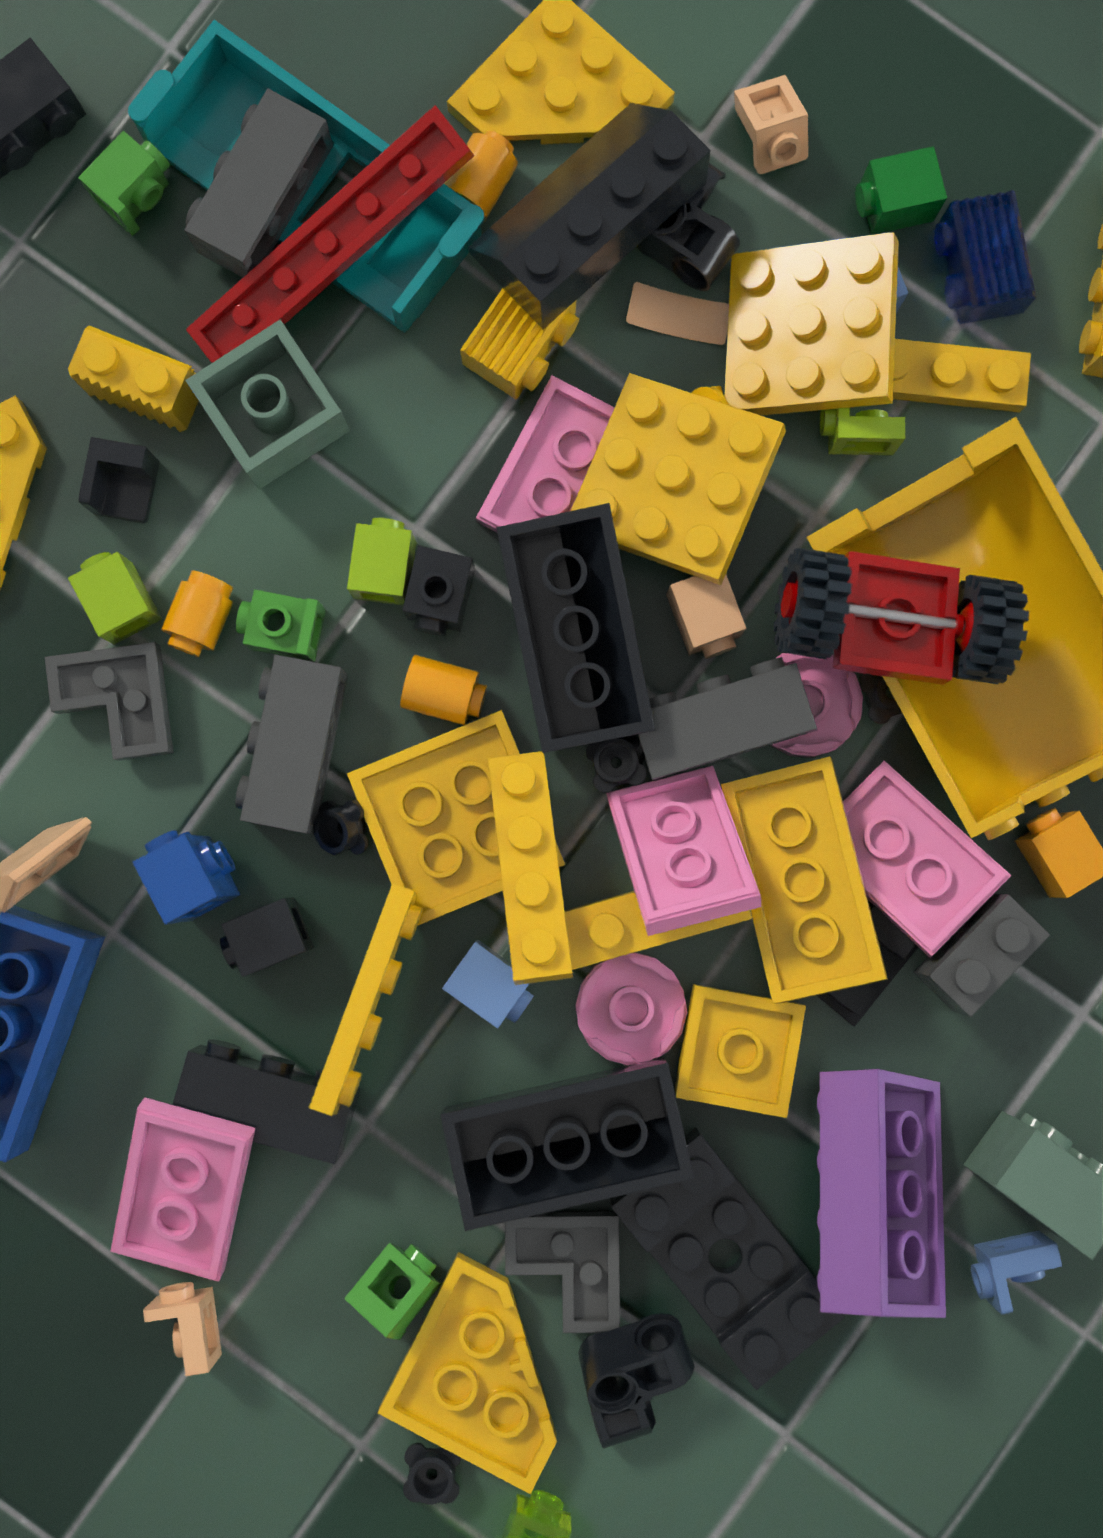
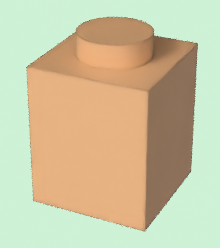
M725 575L722 585L696 576L670 585L666 596L688 655L703 651L705 659L737 647L734 639L739 638L747 628L727 575Z

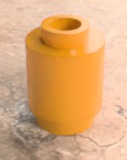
M192 570L188 580L180 582L161 628L163 632L170 635L167 645L195 657L200 656L202 649L214 651L233 605V602L229 599L233 587L213 576Z

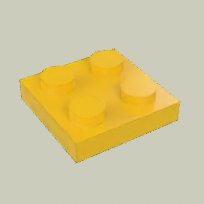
M693 984L674 1089L675 1097L787 1118L806 1005L790 1001L773 1004L772 999L768 997Z

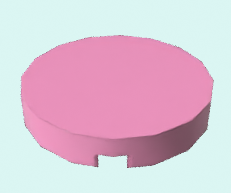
M787 653L780 654L777 658L783 657L785 666L793 663L797 664L818 731L772 744L771 746L789 756L813 758L836 750L851 736L861 719L863 695L857 676L851 671L832 669L833 655L830 658L821 659Z
M636 952L594 965L581 982L575 1003L578 1027L588 1045L605 1059L625 1065L640 1064L654 1058L657 1059L667 1053L681 1036L687 1016L684 990L674 972L655 957Z

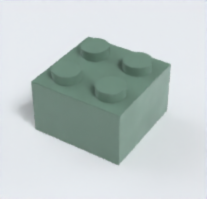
M278 320L185 380L247 475L259 490L350 432L342 411L281 320Z
M1002 1111L963 1165L1054 1234L1093 1260L1103 1246V1164L1092 1157L1087 1158L1072 1147L1074 1143L1044 1121L1041 1123L1026 1112L1019 1120Z

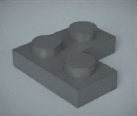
M151 642L45 657L51 712L63 714L107 707L114 760L122 761L174 753L161 645Z
M615 1211L547 1212L505 1222V1275H562L563 1333H597L620 1327L619 1216Z

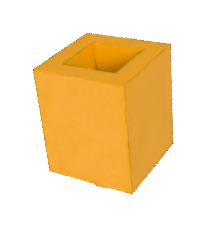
M1056 808L1045 811L1026 823L1030 832L1015 840L1049 898H1069L1103 877V848L1080 811L1060 814Z

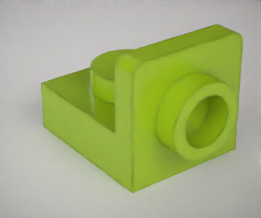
M850 408L821 410L820 434L821 436H828V454L894 455L905 440V417H888V412L878 409L863 410L856 413L855 416H850Z

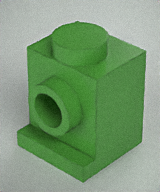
M123 130L78 178L93 201L130 235L134 236L140 229L135 222L136 217L142 211H149L159 202L163 195V189L169 184L163 173L171 165L152 143L145 140L140 146Z
M254 589L252 601H242L236 619V632L244 634L243 644L250 650L315 662L326 609L315 599L307 598L306 600ZM273 613H282L285 617L283 627L277 631L268 630L269 616Z
M389 1242L344 1299L386 1338L400 1340L407 1332L406 1328L441 1285L431 1275L437 1265L412 1243L404 1251L401 1247ZM406 1277L410 1281L411 1288L402 1299H398L394 1293V1286L400 1278Z

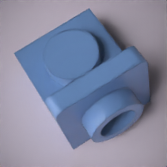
M1039 1230L974 1244L978 1263L971 1265V1274L975 1289L981 1300L987 1299L1001 1315L1013 1312L1006 1279L1010 1278L1011 1281L1019 1283L1032 1282L1045 1277V1270L1062 1267L1058 1245Z

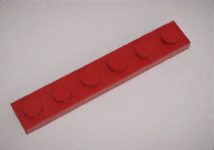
M434 105L186 328V331L211 363H213L278 320H281L283 324L287 323L475 155L437 106Z

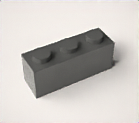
M267 88L259 104L251 105L245 113L241 124V134L232 150L225 151L218 159L213 173L214 180L203 198H197L187 213L184 231L198 254L243 278L272 252L333 147L326 119Z
M275 654L272 668H264L258 692L259 699L265 700L261 722L254 721L252 723L247 741V753L253 755L249 776L243 775L241 777L236 793L235 805L236 808L242 809L241 821L314 835V821L319 814V807L322 804L348 674L341 667Z
M783 657L750 667L752 677L731 683L729 675H723L698 683L696 686L699 694L677 700L675 692H670L650 698L655 731L638 735L652 779L666 778L818 731L797 664L793 663L785 666Z

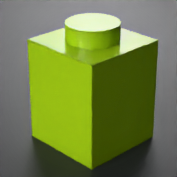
M373 518L371 525L356 523L347 590L354 599L404 605L414 564L416 540L412 530L404 529L405 524L403 522L389 518Z
M118 551L113 554L103 552L88 558L80 565L81 571L68 577L98 637L113 645L162 620L134 564Z

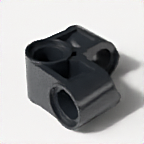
M710 163L706 185L666 220L671 224V227L655 229L637 245V248L644 255L649 256L673 272L686 285L699 291H707L712 286L740 246V240L736 232L727 223L701 210L711 196L718 181L726 177V173Z
M652 1314L640 1321L610 1331L597 1332L587 1337L581 1344L578 1351L579 1362L592 1418L602 1448L605 1449L653 1433L652 1430L656 1420L650 1400H653L652 1397L673 1391L685 1385L691 1379L695 1365L682 1325L671 1314Z

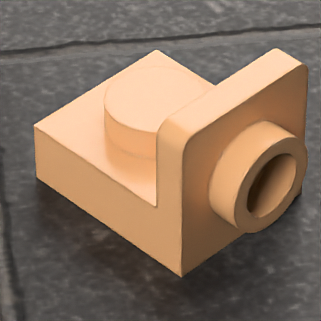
M786 75L734 91L735 110L753 142L754 166L759 174L807 159L808 113Z
M192 1282L172 1284L161 1288L159 1296H156L143 1309L145 1322L178 1318V1322H175L173 1327V1348L177 1358L183 1357L185 1376L209 1373L222 1355L213 1287L194 1290Z

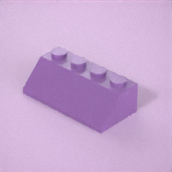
M881 1069L820 1072V1091L817 1097V1108L820 1114V1149L817 1156V1166L820 1172V1209L817 1216L820 1232V1269L817 1278L820 1292V1312L880 1317L946 1318L940 1082Z

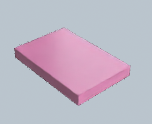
M551 375L476 516V522L497 533L496 527L571 511L615 407Z
M885 761L843 801L867 899L929 958L1011 877L1002 866Z
M713 766L606 793L610 812L648 936L761 907L759 889Z
M144 1097L137 1107L110 1252L219 1282L226 1267L255 1128Z

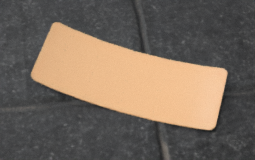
M635 282L626 321L641 328L675 337L724 345L728 333L729 304L680 295Z

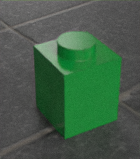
M934 146L869 161L860 183L856 185L855 200L860 217H867L871 235L934 222L947 200Z

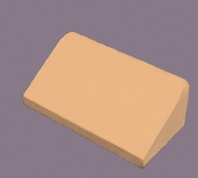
M87 817L56 825L42 831L0 862V914L8 911L78 857L92 828V822Z

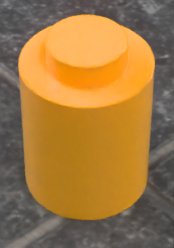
M487 131L485 134L473 133L466 145L475 156L444 183L473 205L479 206L484 212V222L487 220L518 166V161L513 154L514 147L505 137L494 131Z
M414 655L403 685L400 708L466 725L469 715L479 718L487 692V685L478 683L480 675L478 671Z

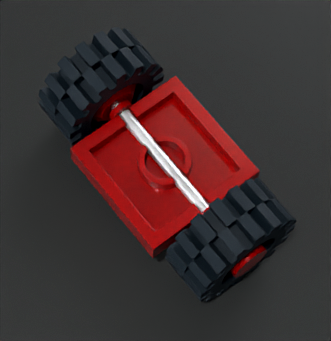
M803 548L794 549L793 554H790L788 558V567H784L782 572L783 583L779 584L777 594L780 596L779 602L775 604L774 612L777 614V619L774 622V631L777 633L774 640L775 645H778L777 650L779 652L827 659L833 655L832 669L940 685L952 681V678L991 684L1004 683L1007 681V675H1012L1016 669L1014 660L1020 661L1023 653L1019 646L1021 641H1026L1028 632L1023 630V624L1029 621V611L1023 610L1028 603L1027 594H1022L1024 587L1015 581L968 575L965 581L961 580L959 583L960 568L853 551L842 555Z

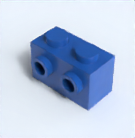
M173 830L145 844L144 846L148 854L133 861L164 924L193 921L241 895L230 875L231 872L236 870L231 855L221 841L213 843L211 837L191 835L190 832L179 835L177 830Z

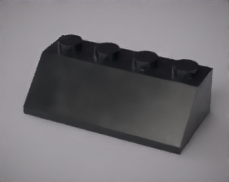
M630 103L468 247V252L530 317L544 329L706 185L711 150L672 111Z
M610 503L496 527L542 753L655 731Z
M664 1058L447 1106L440 1114L465 1231L694 1179L668 1062Z

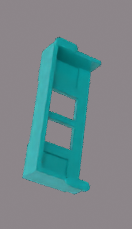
M214 19L172 74L167 70H158L153 74L129 105L128 114L144 141L147 140L152 143L173 167L205 190L209 189L214 180L213 173L218 159L225 151H231L239 138L245 113L251 105L259 104L267 88L326 119L333 147L277 242L280 245L302 225L300 221L349 158L365 168L390 145ZM442 184L332 283L340 289L343 288L388 322L406 333L469 253L468 247L482 235L481 225L484 222V212L479 206L473 205L447 185Z

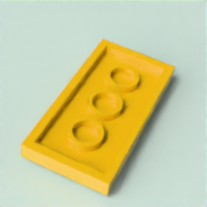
M829 756L721 784L725 800L761 895V907L751 909V914L772 1003L778 1004L887 980L832 758Z

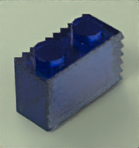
M1010 190L1006 193L999 192L995 195L988 194L984 197L977 196L973 199L966 198L962 201L955 200L951 202L939 223L935 226L934 242L938 256H945L947 261V270L950 274L945 279V298L950 309L956 308L955 311L958 314L959 324L1024 313L1036 299V292L1015 191Z

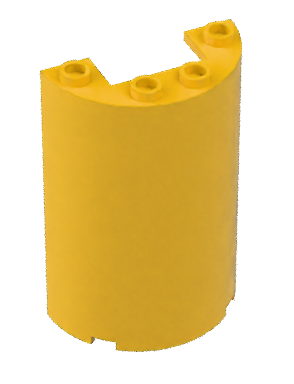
M1017 417L962 447L963 455L867 510L861 512L856 508L806 537L812 549L816 551L842 555L853 551L960 568L959 583L961 580L965 581L968 575H977L1015 581L1024 587L1022 594H1027L1028 603L1023 610L1029 611V621L1023 624V630L1028 632L1026 641L1020 642L1019 648L1023 651L1020 661L1014 660L1016 669L1012 675H1007L1006 682L991 684L952 678V681L940 685L883 676L970 837L973 838L984 832L988 840L999 837L1019 825L1016 816L1024 813L1025 805L1036 801L1039 808L1045 807L1070 794L1067 784L1088 775L1091 782L1103 778V571Z

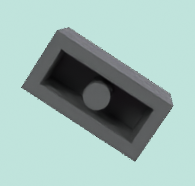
M993 894L931 958L927 957L914 973L952 1011L972 1017L1050 934L1009 894Z

